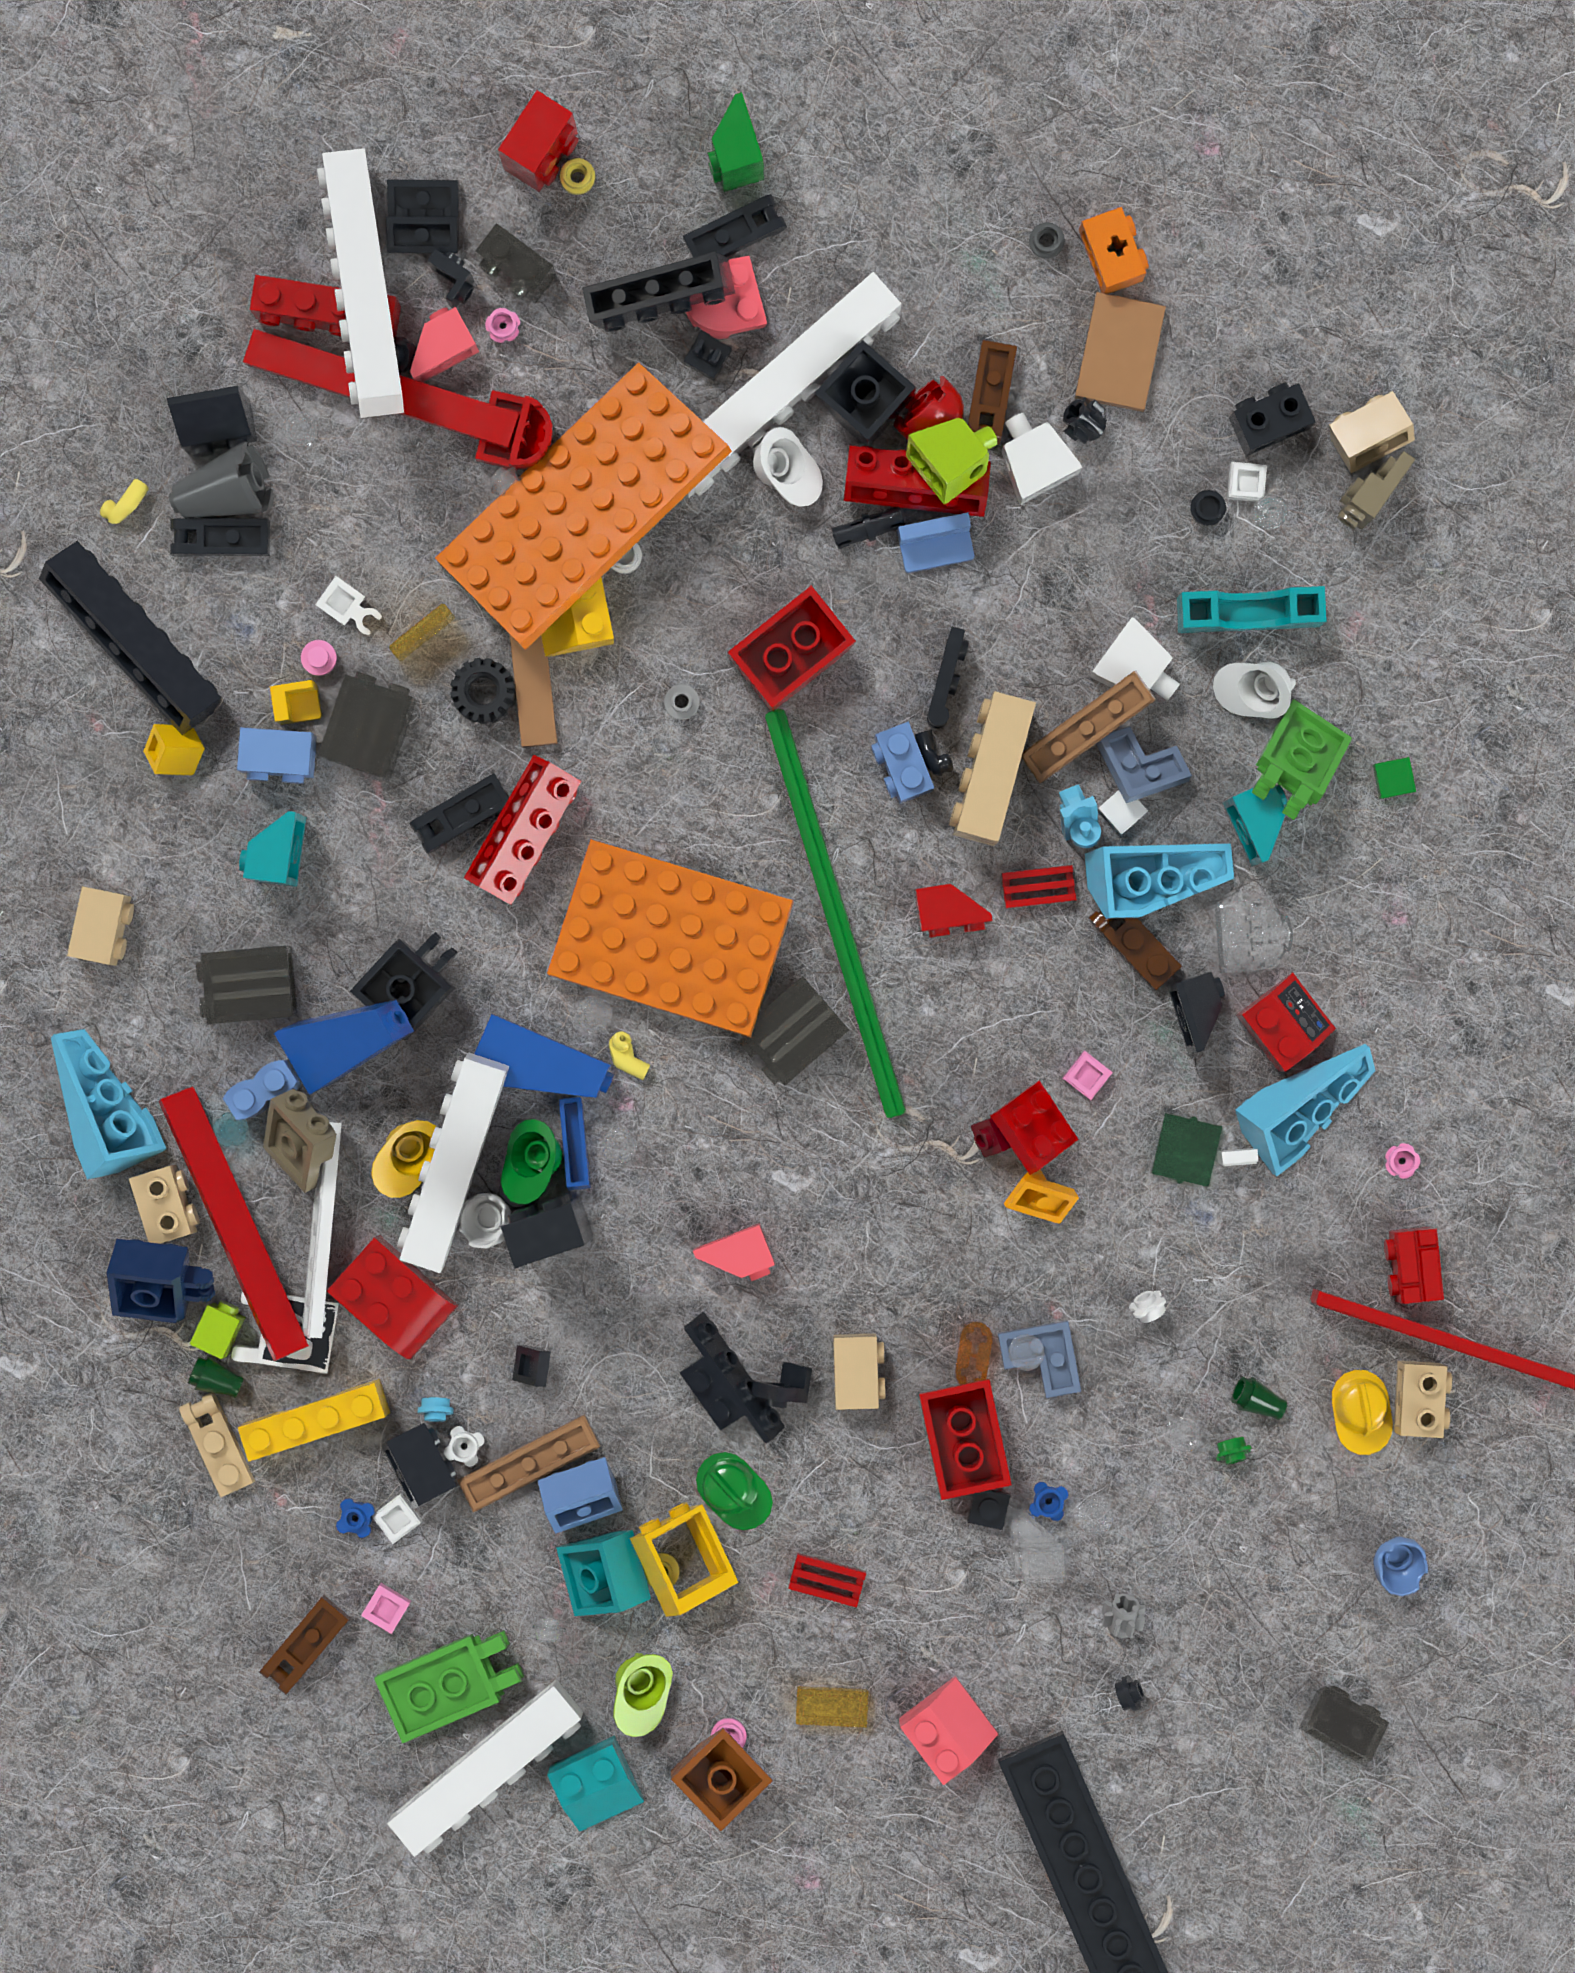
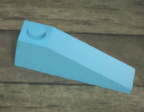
M1231 843L1106 846L1085 853L1087 888L1106 919L1139 918L1234 879Z
M85 1029L53 1034L51 1042L72 1140L87 1180L119 1173L163 1152L166 1147L153 1116L147 1108L142 1110L130 1095L132 1089L126 1082L121 1083L109 1068L110 1061Z
M1363 1044L1267 1086L1235 1109L1242 1134L1251 1146L1258 1150V1155L1276 1177L1308 1151L1311 1146L1307 1142L1319 1127L1325 1130L1332 1122L1329 1117L1340 1103H1348L1376 1071L1370 1047Z

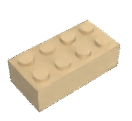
M994 691L990 699L984 698L977 718V723L983 724L981 733H975L972 737L967 757L973 758L971 769L965 768V771H963L958 791L964 793L962 803L956 802L949 822L950 826L955 827L954 836L995 846L999 842L1036 702Z

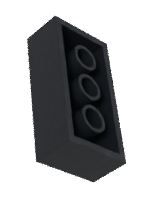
M569 1192L551 1198L542 1204V1209H538L536 1203L520 1208L507 1216L508 1222L500 1227L514 1269L584 1246L590 1241L593 1233L581 1196L572 1198Z

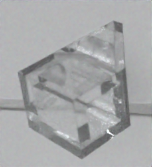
M1017 1507V1517H1011L1012 1539H1018L1019 1553H1013L1014 1575L1020 1574L1022 1584L1066 1582L1063 1543L1025 1507Z

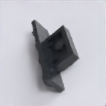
M704 1312L700 1313L684 1326V1330L703 1356L679 1372L720 1431L746 1416L764 1443L770 1442L785 1428L778 1412L771 1406L765 1405V1398L752 1395L754 1380L741 1365L736 1353L729 1348L719 1334L717 1326Z

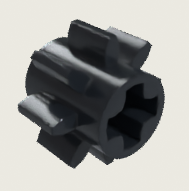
M1084 397L1082 400L1073 401L1064 411L1063 422L1068 425L1064 433L1074 441L1079 439L1083 444H1086L1087 441L1098 439L1106 428L1107 419L1102 416L1106 409L1095 399L1090 401Z

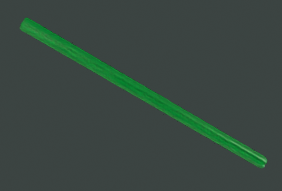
M784 709L773 710L765 715V719L883 1109L887 1118L897 1117L904 1114L906 1108Z

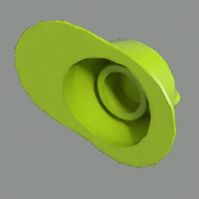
M635 1653L633 1657L625 1660L616 1672L615 1685L617 1692L613 1718L617 1728L625 1735L631 1737L644 1736L653 1731L662 1720L673 1676L671 1665L663 1656Z

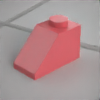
M447 307L442 308L430 315V321L424 323L410 370L414 380L425 382L479 352L456 307L450 310Z
M760 1223L693 1249L695 1258L740 1278L749 1275L751 1281L771 1274L769 1267L775 1265Z

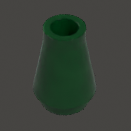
M198 1357L187 1383L195 1386L194 1390L229 1395L236 1398L244 1378L237 1376L210 1357H207V1359Z
M1242 1377L1232 1392L1231 1401L1241 1411L1280 1420L1287 1409L1286 1400L1277 1396L1254 1377L1250 1379Z

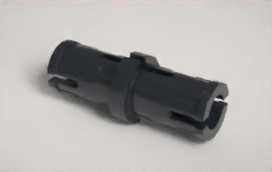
M893 507L872 515H868V513L862 514L860 519L832 527L831 530L839 550L867 539L869 542L874 541L876 536L897 530L899 526H904L905 523L900 507Z

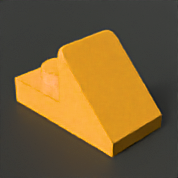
M1040 1169L1032 1175H1029L1027 1172L1003 1204L1008 1209L1060 1224L1077 1202L1079 1196L1073 1188L1047 1181Z

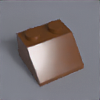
M721 1728L696 1745L671 1770V1780L720 1831L773 1781L724 1728Z

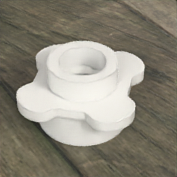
M1146 1291L1134 1299L1129 1309L1130 1311H1135L1133 1313L1135 1318H1139L1142 1323H1148L1158 1319L1165 1313L1166 1308L1164 1304L1166 1300L1164 1297H1161L1160 1291Z
M456 1426L450 1432L452 1439L449 1446L444 1449V1455L448 1460L455 1459L456 1461L464 1462L466 1466H474L478 1462L477 1453L479 1447L484 1444V1436L480 1432L473 1434L465 1431L462 1426ZM466 1443L468 1448L462 1449L461 1444Z

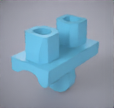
M1079 785L1059 792L1062 802L1060 805L1061 828L1065 840L1071 839L1075 845L1081 848L1093 847L1101 838L1098 808L1094 797L1091 796L1085 799Z

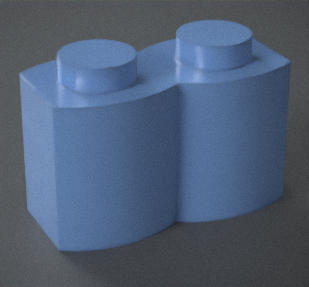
M278 1060L262 1067L253 1079L244 1080L232 1086L224 1095L223 1100L236 1120L253 1118L269 1108L270 1099L291 1089L297 1091L302 1081L289 1060Z

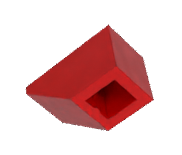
M952 884L914 890L920 933L929 932V938L950 935L949 928L964 926V933L985 930V923L993 921L992 914Z

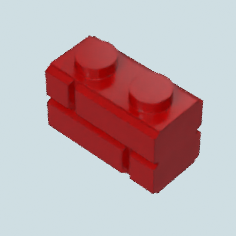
M1420 1227L1390 1230V1239L1384 1240L1385 1257L1387 1261L1392 1260L1393 1275H1388L1387 1279L1390 1296H1395L1396 1302L1401 1304L1444 1300L1437 1228Z

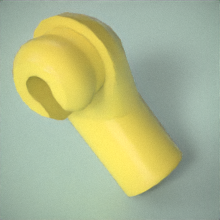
M134 479L117 504L112 500H107L103 503L100 515L108 519V522L111 524L120 523L137 508L149 488L142 481Z
M623 1031L615 1033L609 1041V1050L614 1066L636 1078L644 1080L650 1064L634 1057L632 1040L628 1033Z

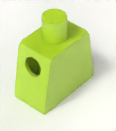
M956 418L910 434L908 436L906 457L942 503L946 504L985 474L989 460L988 449L997 445V437L989 426L973 432L963 419Z

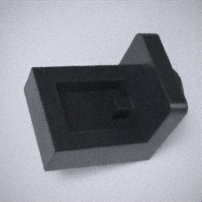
M435 249L427 261L431 270L454 284L446 296V301L450 307L457 308L459 303L465 304L471 297L475 288L472 285L474 282L473 276L470 271L463 267L465 263L458 256L450 251H447L444 255Z
M783 1362L780 1382L754 1381L752 1395L765 1398V1405L778 1408H787V1402L807 1403L812 1368L792 1362Z

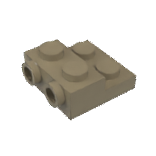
M1403 451L1396 459L1390 456L1375 474L1371 472L1364 480L1358 477L1339 500L1344 506L1338 513L1337 518L1344 525L1355 529L1357 526L1362 530L1376 517L1415 461V458Z
M291 1089L270 1099L263 1148L302 1191L306 1193L317 1187L321 1163L332 1159L337 1134L327 1117L317 1114L304 1093Z

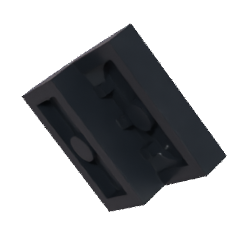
M387 179V253H433L435 249L441 253H446L447 251L458 253L459 180Z

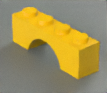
M377 1379L312 1403L247 1421L237 1428L249 1462L385 1418L390 1413V1409L381 1381Z

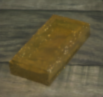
M445 603L440 604L389 645V649L401 662L456 617Z
M797 1686L796 1724L867 1728L868 1689Z

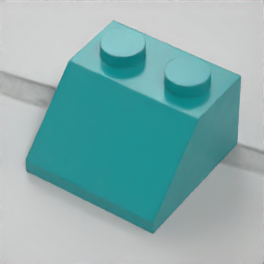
M1279 784L1270 789L1264 800L1253 794V788L1222 802L1252 867L1269 860L1285 818V814L1282 811L1287 803V798Z
M288 811L252 838L247 844V850L242 849L240 854L239 870L244 871L243 878L255 882L297 887L307 817L297 812Z
M633 1530L609 1532L556 1547L574 1616L618 1613L651 1599L643 1566L630 1540L634 1536Z
M615 1735L562 1759L549 1767L547 1776L560 1805L579 1832L644 1802L641 1791Z

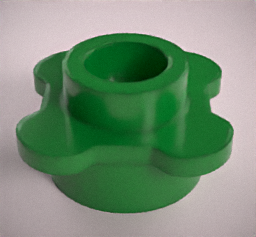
M1244 1437L1225 1440L1217 1444L1219 1453L1216 1459L1217 1461L1225 1460L1226 1465L1242 1462L1247 1459L1245 1454L1250 1453L1252 1447L1251 1445H1246Z

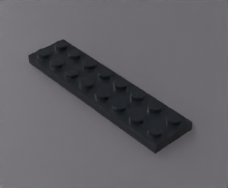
M1063 1730L999 1758V1765L1089 1972L1168 1973Z

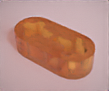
M970 1321L961 1329L955 1362V1377L959 1384L970 1383L967 1382L966 1376L961 1374L962 1368H968L970 1357L976 1358L975 1368L981 1371L980 1376H974L972 1382L987 1378L992 1347V1333L990 1328L983 1322ZM976 1327L980 1328L981 1334L986 1336L985 1341H979L977 1353L971 1352L972 1342L966 1339L967 1333H973Z

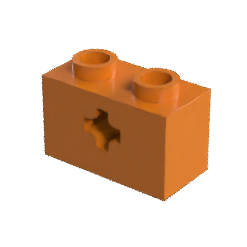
M1122 207L1081 222L1079 233L1101 293L1110 294L1143 281L1146 275L1145 270L1149 268L1148 260L1142 248L1137 249L1133 236L1137 235L1135 224L1130 215L1125 216ZM1111 244H1114L1116 249H1123L1119 257L1116 252H1109Z

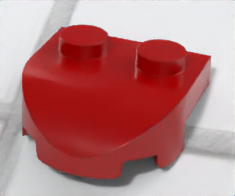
M492 390L489 404L520 414L510 450L479 440L475 456L476 461L512 470H524L534 466L544 457L552 441L553 425L548 412L540 402L530 396L520 397Z

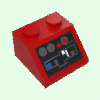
M1293 972L1236 1015L1279 1072H1286L1314 1051L1336 1029Z

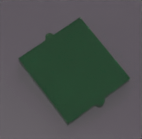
M1165 1113L1151 1174L1176 1179L1178 1184H1182L1185 1181L1209 1187L1222 1126L1197 1121L1198 1119L1195 1116H1191L1188 1119Z

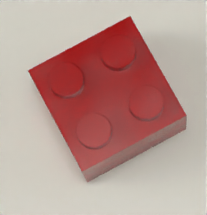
M536 90L498 148L504 170L538 192L541 191L545 184L550 186L559 172L558 163L564 155L567 157L571 155L579 140L576 137L578 133L573 113Z

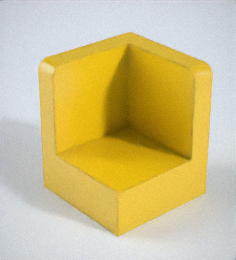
M313 680L269 686L276 723L285 725L321 719L322 712L318 686Z
M154 724L143 752L154 774L193 775L205 748L194 728L181 735L173 725Z

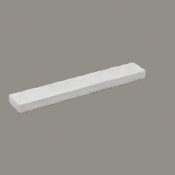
M329 1122L337 1134L333 1157L321 1163L317 1187L314 1193L302 1324L304 1335L311 1338H322L341 1134V1123Z

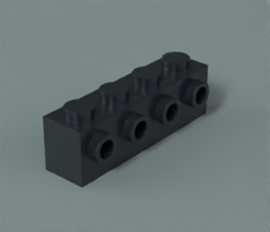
M717 251L582 288L589 323L604 329L605 332L622 330L626 327L625 323L635 320L638 323L652 322L659 319L658 314L671 311V314L686 313L692 310L691 305L702 302L705 305L719 304L725 301V296L735 294L729 259Z

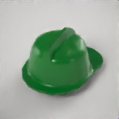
M537 1119L525 1120L515 1127L509 1138L502 1170L501 1185L507 1198L519 1205L530 1204L542 1196L548 1187L551 1175L558 1169L562 1160L560 1144L551 1128L545 1122Z
M722 1452L713 1454L701 1464L696 1477L697 1490L706 1504L726 1524L732 1528L748 1530L754 1529L765 1522L771 1513L773 1504L771 1491L766 1483L743 1459L736 1454Z

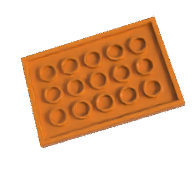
M590 839L547 974L751 1038L794 902L791 899Z

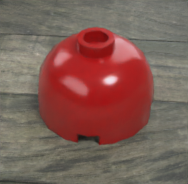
M940 376L939 384L933 379L915 394V397L906 406L909 412L904 418L898 415L893 426L908 440V436L914 432L956 418L962 419L964 413L962 397L944 376Z

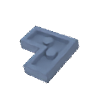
M1131 727L1112 732L1096 744L1125 803L1189 782L1192 776L1177 746L1145 756Z
M1067 1320L997 1333L1004 1369L1039 1363L1046 1398L1081 1392L1069 1322Z

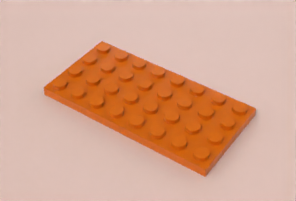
M638 362L548 449L544 457L537 464L529 467L435 559L526 650L726 458L732 450L726 442Z

